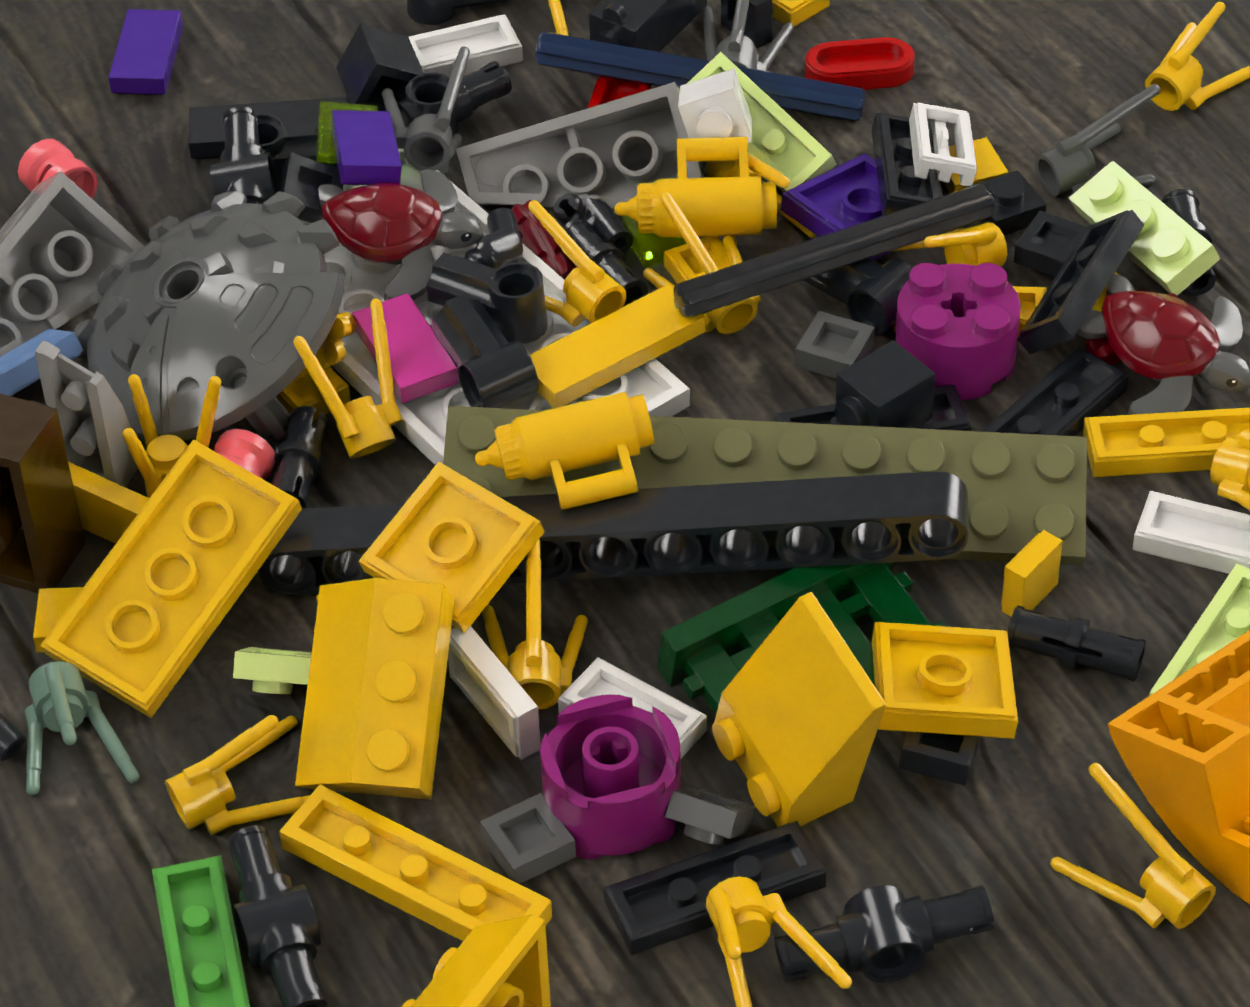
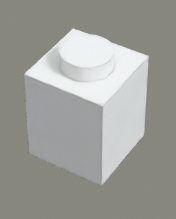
M735 68L680 86L678 108L689 138L747 137L748 143L752 142L753 120Z

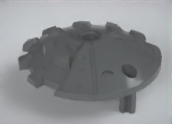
M238 191L215 195L211 203V210L194 215L182 222L173 216H167L149 228L151 242L142 248L124 267L111 264L97 282L98 292L103 297L94 317L76 325L74 331L83 349L78 357L87 355V370L94 374L97 371L105 377L122 403L130 426L140 441L145 442V438L128 384V378L132 374L138 375L141 379L158 436L175 435L183 441L196 438L209 379L212 376H217L221 379L212 433L246 418L263 439L273 435L276 440H279L286 435L284 426L288 424L290 414L276 396L305 368L303 360L293 344V340L296 336L304 337L311 351L316 355L334 324L344 293V274L339 271L327 272L324 254L340 245L337 236L325 219L305 226L297 217L306 206L297 197L279 191L263 204H246L247 197Z

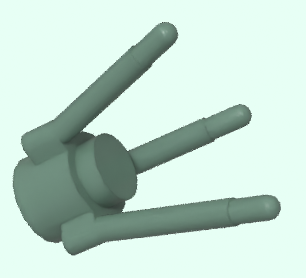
M57 661L42 665L35 670L29 679V691L33 704L24 711L28 727L26 759L27 793L34 796L40 790L43 729L47 727L52 731L61 732L63 742L67 745H73L77 739L75 728L82 723L84 717L89 718L129 783H136L140 777L139 773L102 712L97 693L85 690L79 669L71 663Z

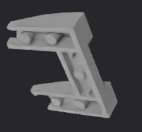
M42 340L35 350L37 366L46 406L56 408L58 411L68 462L126 487L138 467L122 436L124 429L131 428L122 403L102 374L97 371L95 374L60 354L61 350Z

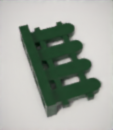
M893 562L793 568L663 631L661 634L657 669L670 688L683 682L682 688L691 701L703 696L716 714L721 693L798 598L812 592L874 686L872 644L854 622L855 619L868 613L874 623L886 622L946 626L943 620L933 625L929 622L908 595L912 590V580L905 571L893 575L891 572Z

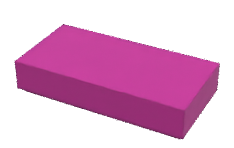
M407 293L382 302L394 392L402 404L458 384L456 365L433 333L409 294ZM367 307L352 312L356 324V332L376 362L371 309Z

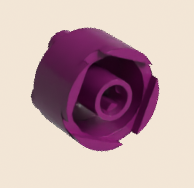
M921 263L911 269L909 280L901 288L898 296L895 342L935 373L934 388L955 385L960 400L981 398L992 392V385L1001 380L1004 376L1006 382L1014 372L1021 308L1018 294L1007 281L1006 271L1001 266L993 263H982L977 266L969 264L937 265Z
M608 694L577 701L566 707L557 716V724L548 736L545 732L541 742L543 796L551 812L565 825L575 839L576 856L579 858L592 860L603 855L634 853L654 843L668 840L676 829V821L665 816L673 790L681 788V753L678 732L665 713L653 706V713L633 706L631 697Z

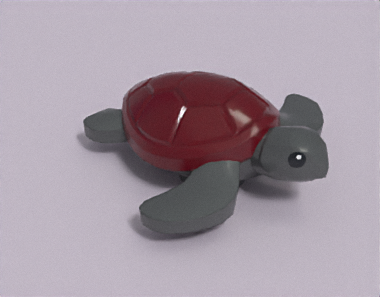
M425 169L421 172V183L424 192L398 183H374L343 191L340 187L331 184L320 185L318 188L319 203L322 208L321 217L325 219L335 232L342 246L353 254L367 260L395 265L402 264L399 272L385 287L384 300L386 301L407 293L412 300H415L427 292L426 285L432 273V266L435 263L430 249L431 246L438 245L449 249H461L476 244V241L483 237V232L477 219L471 214L462 211L454 212L458 199L456 190L450 180L443 173L436 170Z
M1113 274L1108 282L1101 312L1091 310L1077 332L1079 336L1086 339H1102L1107 337L1116 355L1127 367L1140 375L1160 381L1155 390L1132 402L1128 411L1129 415L1183 412L1190 403L1193 377L1196 376L1205 380L1212 388L1225 392H1244L1250 387V369L1248 365L1238 355L1228 353L1234 349L1242 338V318L1238 307L1232 301L1222 296L1215 299L1212 319L1210 321L1203 313L1183 300L1161 293L1135 291L1127 278Z

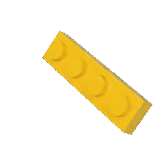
M321 784L279 830L282 849L461 941L465 940L475 926L530 914L544 919L546 926L552 918V903L550 899Z

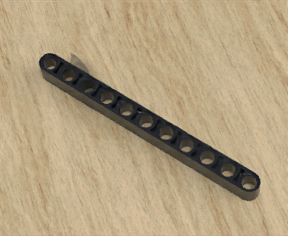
M939 471L638 489L636 493L561 510L557 494L500 497L541 522L545 531L539 539L541 582L942 560L952 558L962 552L967 545L969 536L968 491L966 485L959 477L948 472ZM405 503L302 509L260 567L259 577L270 590L282 595L319 594L321 585L374 578L364 572L358 561ZM527 555L504 584L526 583Z

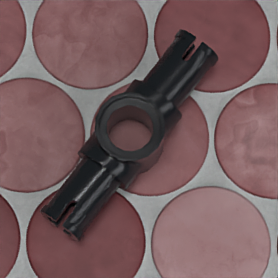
M492 61L479 70L463 77L451 114L449 126L452 130V136L459 134V123L470 118L473 110L511 92L512 84L509 74L503 66L499 67L498 62ZM436 72L424 73L415 76L406 85V98L397 102L406 128L417 117L425 114L436 115L438 113L450 77Z
M234 107L223 114L225 150L220 156L221 163L212 164L210 167L214 197L225 192L238 191L247 197L246 204H263L279 192L280 185L276 168L270 153H266L260 147L258 120L255 112L248 107Z
M249 826L238 830L231 835L228 844L242 886L238 897L240 903L234 904V910L250 964L253 966L260 963L264 973L273 977L283 1007H328L313 962L317 954L316 946L321 945V937L314 909L305 885L294 886L292 879L282 874L265 827Z
M881 885L862 890L851 897L844 907V915L836 916L835 923L807 932L836 960L841 968L847 967L849 972L862 969L865 977L884 983L902 979L915 972L924 962L925 953L934 951V944L968 934L993 930L994 918L991 904L983 885L963 890L960 893L923 901L920 896L905 899L900 889L894 886ZM788 935L774 938L776 955L785 983L804 978L807 975L823 972Z

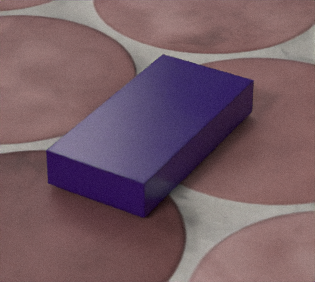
M127 10L109 74L111 93L166 94L183 29L181 10Z
M332 110L331 132L341 184H400L402 165L390 112Z

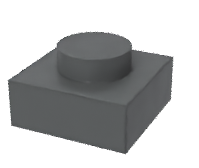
M818 311L795 348V367L836 379L838 372L869 354L874 346L875 327Z
M692 785L673 790L665 817L686 824L683 833L688 837L709 844L723 845L725 837L731 839L749 833L756 807Z
M541 793L480 821L482 840L509 879L518 884L576 857L575 839L565 825L551 812Z

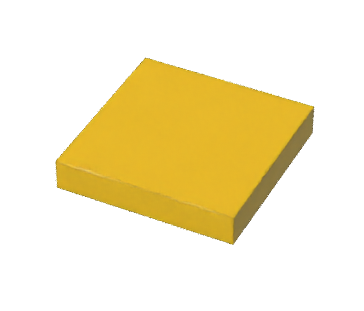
M438 462L358 562L364 572L374 578L443 583L455 599L452 626L465 633L545 531L538 519Z
M886 622L874 623L872 649L875 687L886 703L878 730L1015 738L1018 716L1007 631Z

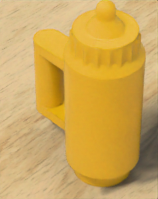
M747 137L677 138V178H661L653 183H641L637 185L636 196L627 202H619L614 207V211L618 216H628L638 223V232L642 234L654 233L660 238L682 237L660 201V195L663 192L671 194L698 237L762 235V229L777 228L776 184L761 182V176H749ZM738 161L739 177L687 178L686 162Z
M621 392L516 417L510 424L498 426L494 429L496 440L487 450L479 451L475 455V462L479 466L492 465L503 469L506 480L519 478L535 480L552 476L561 510L638 492V486L630 457L640 455V448L655 444L643 394L628 398L626 392ZM619 460L621 468L619 470L565 482L563 475L565 472Z

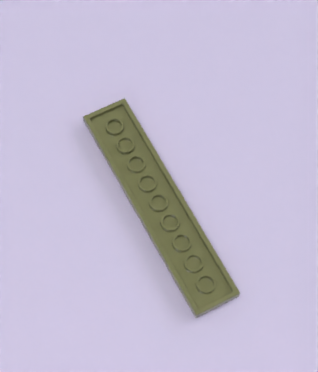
M448 406L444 465L498 497L557 494L552 476L535 480L526 478L506 480L503 469L492 465L479 466L475 462V455L479 451L487 450L496 440L494 433L496 427L510 424L516 417L545 410ZM650 416L655 444L640 448V455L630 457L638 489L932 471L948 472L959 477L965 483L968 491L969 536L967 545L962 552L947 559L1010 562L1043 530L1063 540L1060 565L1083 566L1086 558L1087 437ZM619 460L565 472L563 475L565 482L621 468Z

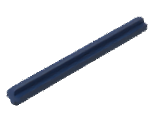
M550 32L540 34L535 50V60L539 65L655 86H663L675 82L679 89L681 85L687 84L710 62ZM737 66L783 109L850 121H858L862 116L865 101V91L862 88Z

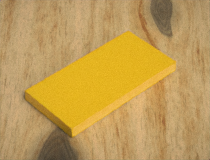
M193 439L40 645L47 656L56 661L73 664L79 669L82 677L152 718L302 510L299 500Z

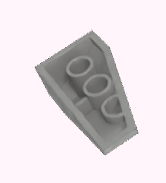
M675 82L456 148L468 196L478 205L514 206L516 203L523 205L529 200H536L542 207H553L560 196L573 193L581 199H599L614 209L617 203L627 202L636 196L637 185L641 183H653L661 178H677V138H689L678 108L679 87ZM701 161L686 162L687 178L704 177Z
M62 171L37 184L0 230V357L47 329L59 328L70 321V319L99 303L103 296L98 292L97 282L111 264L124 267L145 247Z

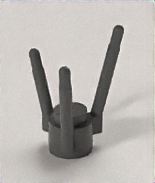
M737 0L731 36L720 42L718 46L713 10L711 7L706 6L702 10L706 60L711 61L717 54L722 52L736 66L767 71L794 30V26L789 22L784 24L759 59V54L753 41L744 36L750 0Z
M463 46L459 49L440 109L436 115L425 114L417 117L406 128L392 90L387 88L382 92L386 111H389L391 115L398 149H404V156L407 162L417 170L430 169L438 170L441 173L448 172L450 160L456 153V148H459L462 143V136L460 134L452 136V130L449 125L470 54L468 47Z
M1157 84L1149 86L1077 134L1057 142L1056 147L1038 154L1035 158V169L1038 179L1046 192L1055 197L1065 192H1068L1071 196L1089 181V176L1096 171V163L1091 150L1117 135L1121 131V127L1117 122L1158 95L1160 87ZM1152 174L1132 176L1143 186H1151L1156 180Z

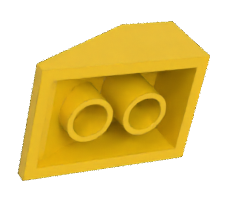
M810 592L798 598L721 693L712 731L715 742L723 756L729 761L736 760L747 777L749 795L757 810L763 816L771 815L778 827L798 821L799 825L803 826L854 800L886 703L814 594Z

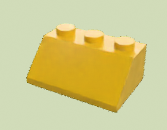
M370 578L320 586L295 781L297 788L316 789L321 784L333 791L432 799L455 601L443 583Z
M530 914L475 926L458 948L452 947L443 954L435 968L433 980L417 1000L409 999L402 1007H551L545 920Z

